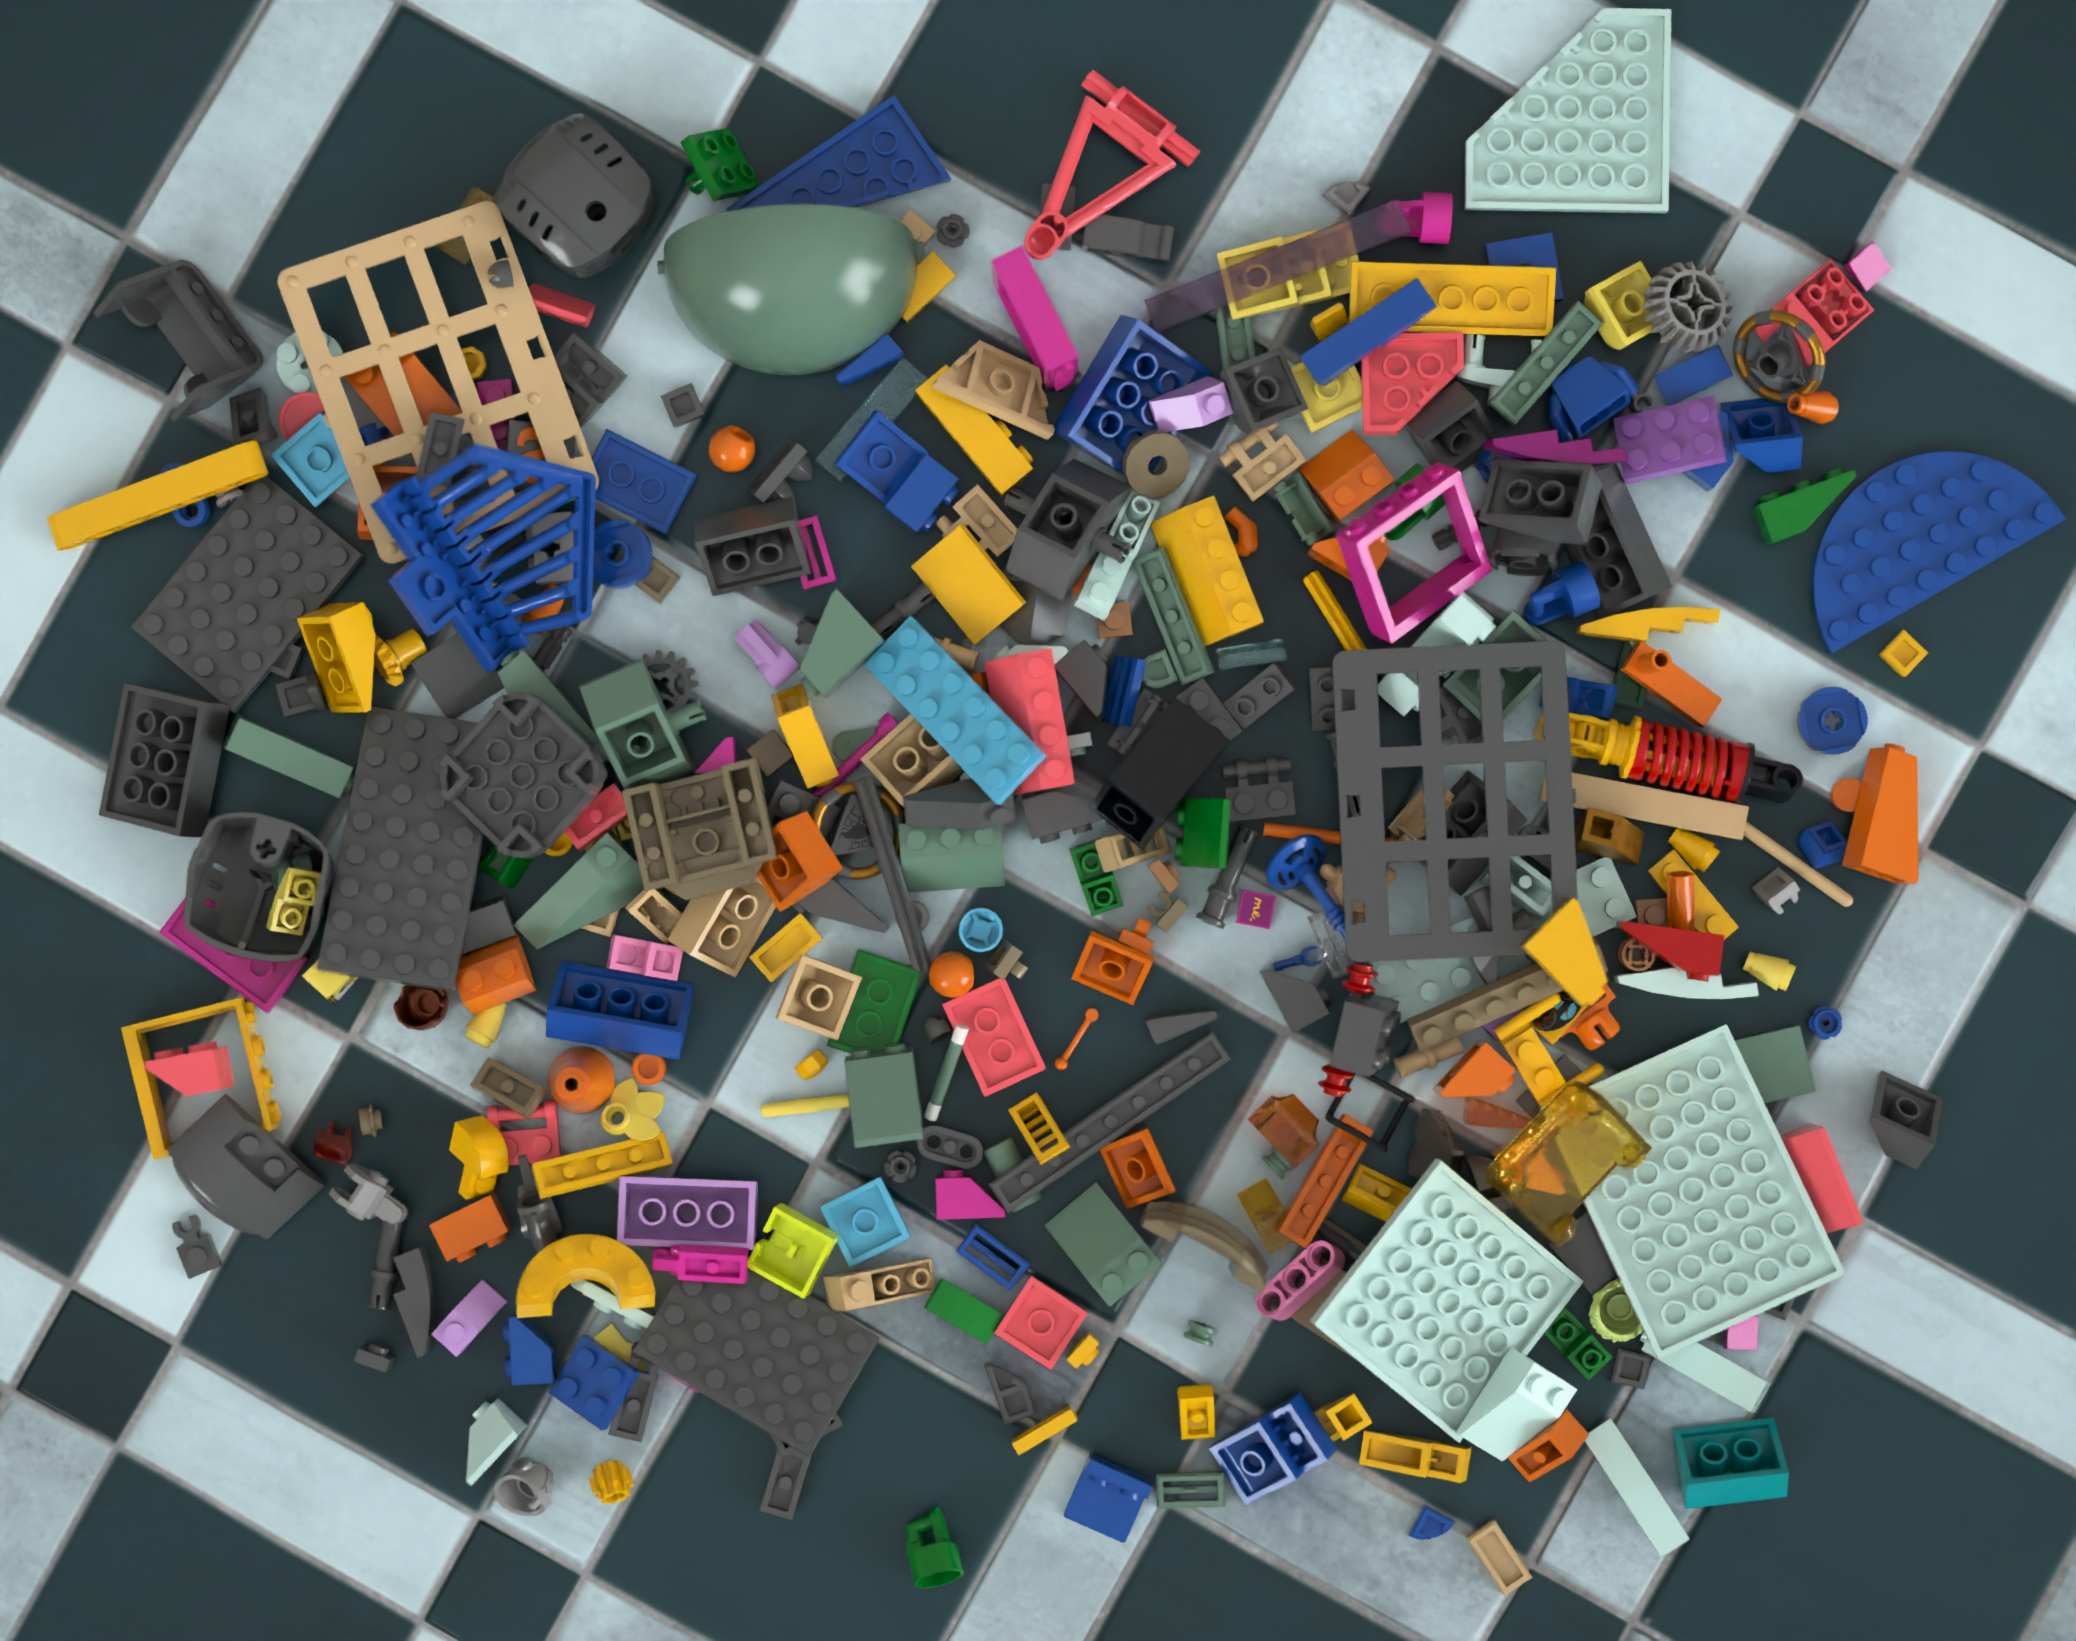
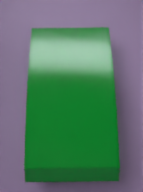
M1098 839L1069 848L1091 916L1124 906L1113 872L1103 871L1095 846V841Z
M940 1278L924 1306L927 1310L985 1344L988 1343L1004 1316L1002 1313Z
M1566 1307L1561 1310L1544 1333L1588 1381L1613 1358Z

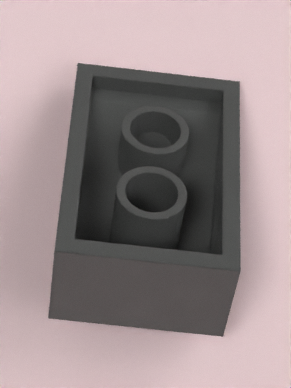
M1494 459L1479 520L1482 523L1554 543L1587 545L1602 484L1592 464Z

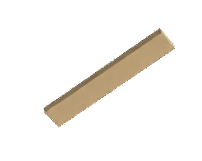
M1545 773L1540 801L1547 803ZM1572 773V789L1576 791V803H1573V808L1586 810L1590 807L1620 815L1623 818L1743 840L1749 806Z

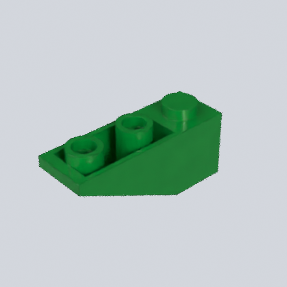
M1841 467L1823 474L1824 481L1812 485L1811 479L1792 485V493L1780 496L1779 491H1775L1760 497L1761 504L1752 509L1766 546L1804 532L1856 477L1855 470L1844 473Z

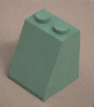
M838 589L829 598L799 669L805 675L800 681L815 697L821 693L827 698L885 643L883 638Z
M894 1043L884 1046L885 1051L871 1052V1048H859L851 1050V1055L845 1056L844 1063L855 1148L923 1139L924 1122L913 1047L905 1048V1043Z

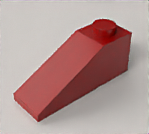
M1626 921L1616 922L1618 930L1678 971L1688 972V979L1708 982L1709 975L1719 976L1724 935Z

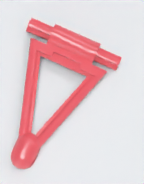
M1094 70L1086 76L1081 86L1107 106L1104 108L1090 96H1085L1042 213L1028 229L1024 239L1026 253L1036 260L1049 258L1060 247L1065 238L1176 166L1175 161L1161 151L1162 148L1187 167L1195 161L1200 153V150L1175 132L1177 128L1175 124L1125 86H1121L1118 89ZM1095 124L1147 165L1065 218L1059 212L1091 126Z

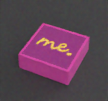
M1242 890L1236 923L1270 929L1276 896Z

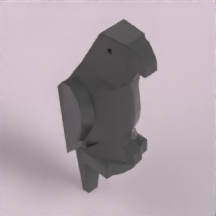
M526 1154L518 1156L523 1185L518 1186L517 1211L520 1217L523 1238L531 1240L534 1249L539 1253L546 1246L557 1241V1235L563 1229L552 1198H539L531 1165Z

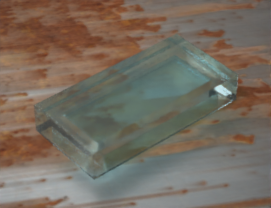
M1281 639L1215 650L1220 670L1287 660L1286 648Z

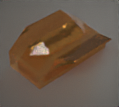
M1294 1094L1279 1098L1271 1095L1247 1118L1294 1168L1319 1146L1316 1138L1319 1120Z

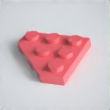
M1463 332L1402 333L1386 346L1377 347L1361 359L1363 435H1397L1463 369Z

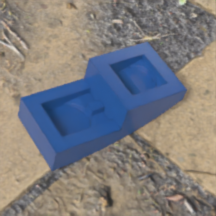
M1717 345L1653 377L1668 406L1732 377L1733 373L1720 346Z
M1567 677L1568 712L1609 720V718H1612L1618 687ZM1542 694L1539 707H1542Z

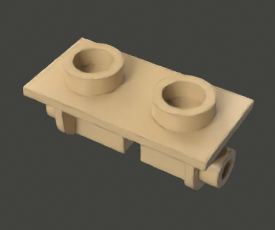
M1423 787L1388 826L1400 841L1421 840L1425 835ZM1444 788L1446 811L1453 805L1452 800L1455 795L1447 788Z

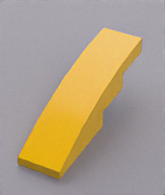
M1698 607L1649 608L1616 614L1576 627L1575 634L1631 642L1648 641L1649 630L1674 634L1683 632L1684 621L1710 625L1719 622L1720 609Z

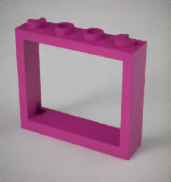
M1023 245L991 260L993 285L1033 364L1040 368L1046 390L1055 388L1057 392L1074 384L1073 379L1078 374L1079 356Z
M1439 462L1430 468L1427 467L1423 473L1410 482L1402 484L1392 495L1374 504L1372 509L1359 518L1350 521L1351 523L1335 534L1370 634L1391 644L1492 571L1460 471ZM1442 493L1462 555L1388 607L1367 546Z

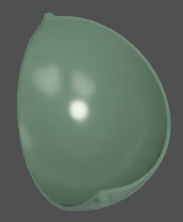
M817 204L770 205L728 211L705 217L683 226L672 233L664 244V260L657 262L658 274H665L670 298L680 319L693 336L710 351L737 366L752 371L783 376L806 375L831 370L853 361L884 334H889L894 329L910 302L916 280L917 259L919 255H924L923 241L917 242L912 232L901 222L868 210Z

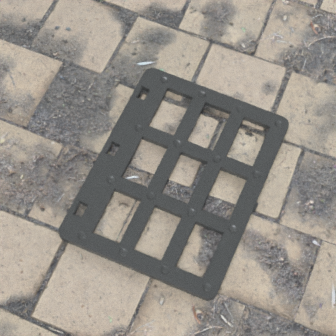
M1556 641L1472 644L1470 646L1450 645L1345 650L1339 652L1332 661L1345 945L1348 957L1355 962L1527 955L1528 953L1521 945L1537 929L1513 930L1509 856L1550 855L1552 915L1569 898H1575L1578 901L1573 803H1576V791L1572 789L1566 653L1564 647ZM1540 667L1544 740L1504 742L1500 668ZM1479 670L1482 743L1442 745L1439 671ZM1417 672L1421 746L1380 747L1377 674ZM1342 689L1354 690L1355 710L1343 712ZM1545 761L1548 834L1508 836L1505 762ZM1483 763L1487 837L1447 839L1443 765ZM1422 766L1425 840L1385 842L1381 768ZM1347 795L1359 796L1360 816L1348 818ZM1488 858L1491 931L1451 933L1448 859ZM1426 860L1430 934L1390 936L1386 862ZM1352 901L1364 902L1365 922L1353 924Z

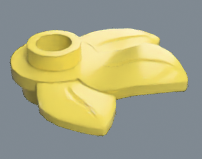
M633 1078L627 1079L614 1088L611 1104L607 1105L601 1114V1125L611 1135L619 1136L625 1134L634 1141L650 1140L661 1132L658 1124L653 1119L662 1111L665 1097L657 1092L638 1093L635 1080ZM616 1116H624L620 1124H613Z

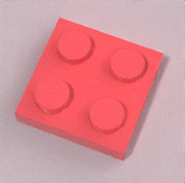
M1031 1275L994 1333L1052 1370L1087 1316L1088 1311Z

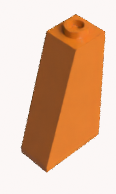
M1886 743L1884 748H1870L1842 866L1895 884H1917V757L1904 753L1905 748L1900 745Z

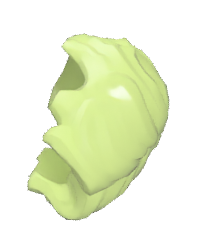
M1619 1278L1611 1281L1593 1295V1302L1591 1303L1588 1316H1590L1592 1327L1596 1329L1597 1334L1602 1335V1338L1612 1339L1614 1343L1617 1341L1626 1342L1642 1333L1641 1324Z

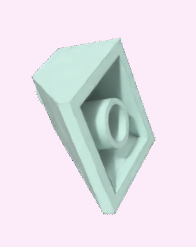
M499 1398L492 1404L485 1401L472 1415L476 1421L470 1427L466 1475V1482L471 1486L528 1426Z

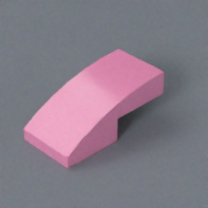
M612 934L606 968L677 981L683 950L673 945Z

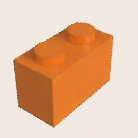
M495 1192L429 1225L446 1261L456 1258L458 1263L475 1256L477 1253L474 1248L484 1243H487L488 1247L491 1248L507 1240L505 1233L513 1229Z

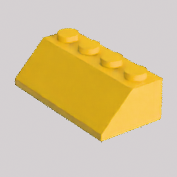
M1214 495L1176 510L1150 524L1158 547H1166L1205 647L1264 623Z

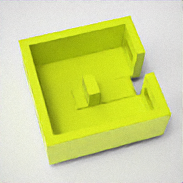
M780 1203L773 1208L763 1229L765 1233L774 1229L769 1241L763 1238L756 1243L748 1259L747 1268L805 1299L811 1294L840 1235L787 1205Z

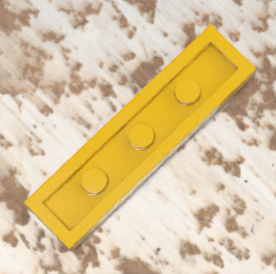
M663 1131L650 1140L634 1141L631 1139L532 1163L531 1169L539 1198L543 1199L620 1180V1176H636L672 1166L673 1161Z

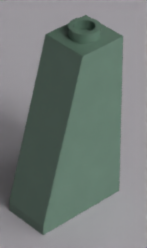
M514 650L502 660L501 665L503 668L497 673L507 695L516 692L536 695L547 702L590 745L600 742L593 727L526 650H523L520 654Z
M237 713L223 740V746L226 750L337 798L341 797L342 792L348 794L353 785L355 774L351 773L354 768L351 764Z

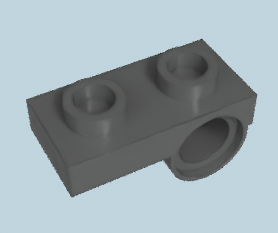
M1275 661L1226 700L1223 705L1244 730L1296 689L1297 686L1280 664Z

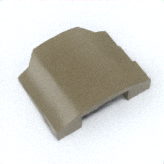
M751 758L720 766L721 769L663 784L651 783L622 790L644 891L664 887L684 900L702 897L750 885L753 883L763 863L778 859L757 759Z
M1154 1199L1146 1203L1139 1216L1143 1228L1171 1243L1174 1241L1178 1231L1230 1259L1228 1268L1234 1278L1261 1293L1265 1292L1267 1288L1265 1285L1267 1280L1265 1275L1269 1267L1256 1246L1232 1223L1208 1209L1183 1201Z

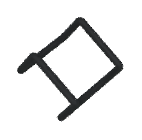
M1373 1074L1370 1077L1363 1076L1403 1098L1382 1140L1378 1142L1333 1117L1343 1097H1335L1325 1115V1119L1378 1150L1387 1152L1388 1147L1386 1145L1408 1104L1413 1103L1415 1098ZM1353 1078L1347 1079V1086L1351 1084Z

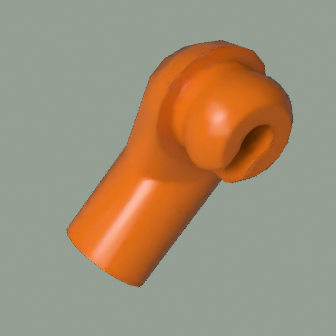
M1234 506L1225 516V519L1238 530V542L1234 545L1237 554L1241 557H1247L1251 552H1255L1258 547L1257 526L1238 507Z

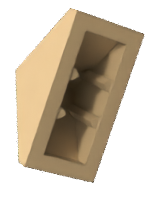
M659 888L648 891L643 890L625 907L628 912L665 944L669 943L668 938L682 915V911Z

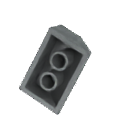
M793 497L694 519V543L712 596L811 574L802 527ZM786 530H790L791 532L789 537L787 535Z
M1467 770L1450 790L1455 797L1452 800L1453 805L1445 811L1447 839L1487 837L1484 781ZM1507 799L1508 836H1514L1528 819ZM1488 858L1448 859L1449 888L1462 896L1487 868ZM1426 860L1418 861L1427 869Z

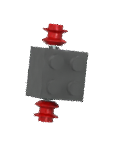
M1354 961L1353 965L1345 966V969L1351 975L1350 979L1342 980V984L1350 991L1349 995L1351 997L1344 1002L1331 1062L1321 1068L1327 1074L1326 1080L1318 1081V1085L1324 1088L1323 1092L1330 1096L1343 1097L1344 1093L1351 1092L1352 1089L1346 1085L1347 1079L1354 1078L1355 1074L1370 1077L1376 1071L1381 1070L1384 1063L1389 1064L1393 1054L1394 1045L1389 1044L1392 1031H1397L1401 1020V1012L1397 1011L1399 1001L1371 994V992L1375 991V988L1370 984V980L1373 977H1378L1379 973L1374 971V966L1367 962Z

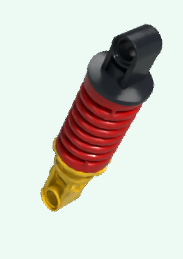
M1569 712L1571 755L1596 759L1598 764L1604 766L1608 763L1619 766V777L1624 779L1629 778L1640 781L1643 779L1644 772H1646V781L1648 783H1655L1659 775L1658 782L1661 786L1666 787L1671 780L1672 788L1678 790L1684 782V790L1691 793L1696 787L1698 795L1701 796L1705 795L1709 787H1711L1710 796L1712 798H1724L1727 802L1738 805L1741 804L1745 795L1776 803L1788 802L1803 783V775L1796 766L1756 757L1755 745L1751 742L1726 741L1722 737L1714 739L1709 734L1701 736L1697 731L1689 733L1684 728L1676 730L1671 725L1663 728L1658 722L1649 723L1638 716H1634L1629 725H1624L1622 723L1619 724L1617 719L1609 718L1608 721H1604L1593 716ZM1543 714L1533 731L1535 740H1544ZM1777 778L1785 779L1789 783L1790 789L1782 788L1778 784Z

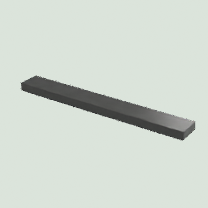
M1210 1031L1063 1132L1062 1134L1070 1148L1042 1165L1033 1153L989 1183V1187L1006 1212L1009 1213L1231 1060L1230 1056L1214 1032ZM1058 1139L1040 1149L1043 1153L1059 1143Z

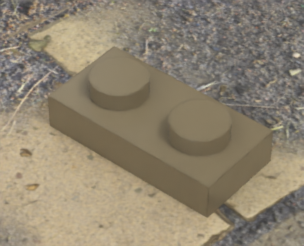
M490 1057L487 1058L470 1084L473 1090L527 1119L531 1118L547 1093L544 1086Z

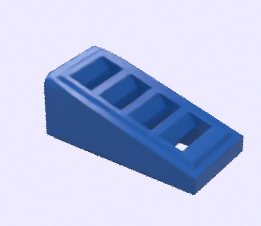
M884 334L836 375V380L841 387L846 386L900 361L905 357L904 353L888 334Z

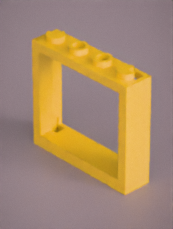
M246 997L121 1027L153 1160L169 1156L168 1147L172 1142L156 1077L145 1068V1062L151 1061L145 1037L146 1032L236 1010L263 1122H259V1124L267 1131L279 1128L278 1121L282 1120V1115L278 1102H273L270 1088H273L274 1083L269 1068L265 1069L262 1055H265V1045L261 1035H256L254 1022H257L256 1009L252 1002L248 1003Z

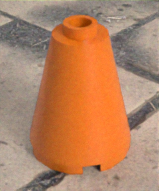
M579 1046L565 1050L553 1061L548 1073L550 1094L560 1107L571 1113L587 1114L597 1111L609 1101L615 1088L613 1065L604 1053L592 1047ZM572 1078L578 1081V1088L573 1085Z

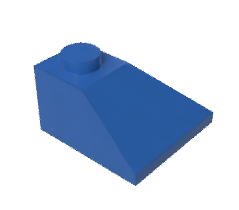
M1764 398L1721 403L1720 409L1728 415L1730 437L1734 449L1767 473L1801 469L1803 435L1795 414L1788 411L1787 404L1772 402Z

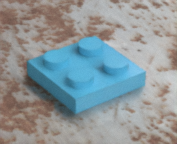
M324 411L317 414L271 454L273 459L314 507L323 503L350 479L332 428H328L323 417L326 414Z
M881 1176L820 1206L830 1229L840 1235L837 1243L850 1268L911 1238Z

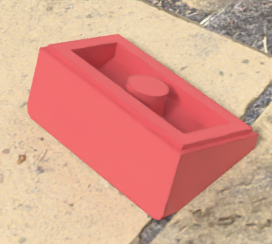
M532 283L528 287L537 312L583 328L589 327L595 310V304L536 283Z

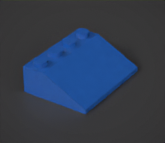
M1120 315L1054 424V433L1124 476L1122 471L1123 456L1128 445L1133 440L1136 441L1139 437H1142L1143 433L1157 430L1148 401L1206 376L1211 377L1213 372L1139 319ZM1178 430L1170 431L1169 433L1176 435ZM1156 456L1150 460L1148 464L1149 471L1153 472L1162 458L1161 456Z

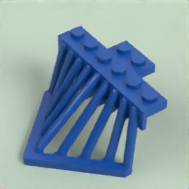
M475 444L469 446L462 453L421 480H418L416 475L394 483L370 504L409 560L388 581L426 636L435 634L450 620L483 669L489 672L496 669L512 651L527 647L530 641L526 636L585 621L591 616L595 476L589 472ZM472 463L484 465L432 499L429 496L432 488ZM501 469L512 472L445 516L442 515L441 512L446 505L487 479L497 475ZM528 477L540 479L456 534L453 531L462 520L515 486L524 483ZM557 484L567 486L468 551L465 547L479 534L544 492L553 489ZM575 498V512L567 519L479 569L477 565L496 548ZM574 531V546L569 550L494 587L490 585L504 570L569 532ZM573 563V579L566 584L506 606L501 601L512 592ZM572 596L571 611L517 624L514 620L518 615Z

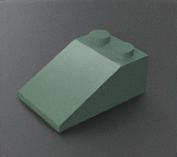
M1513 609L1481 644L1547 640ZM1540 667L1500 668L1503 719L1541 681ZM1479 670L1455 671L1442 685L1481 721Z
M1097 1182L1093 1183L1044 1224L1109 1307L1162 1264L1159 1256Z

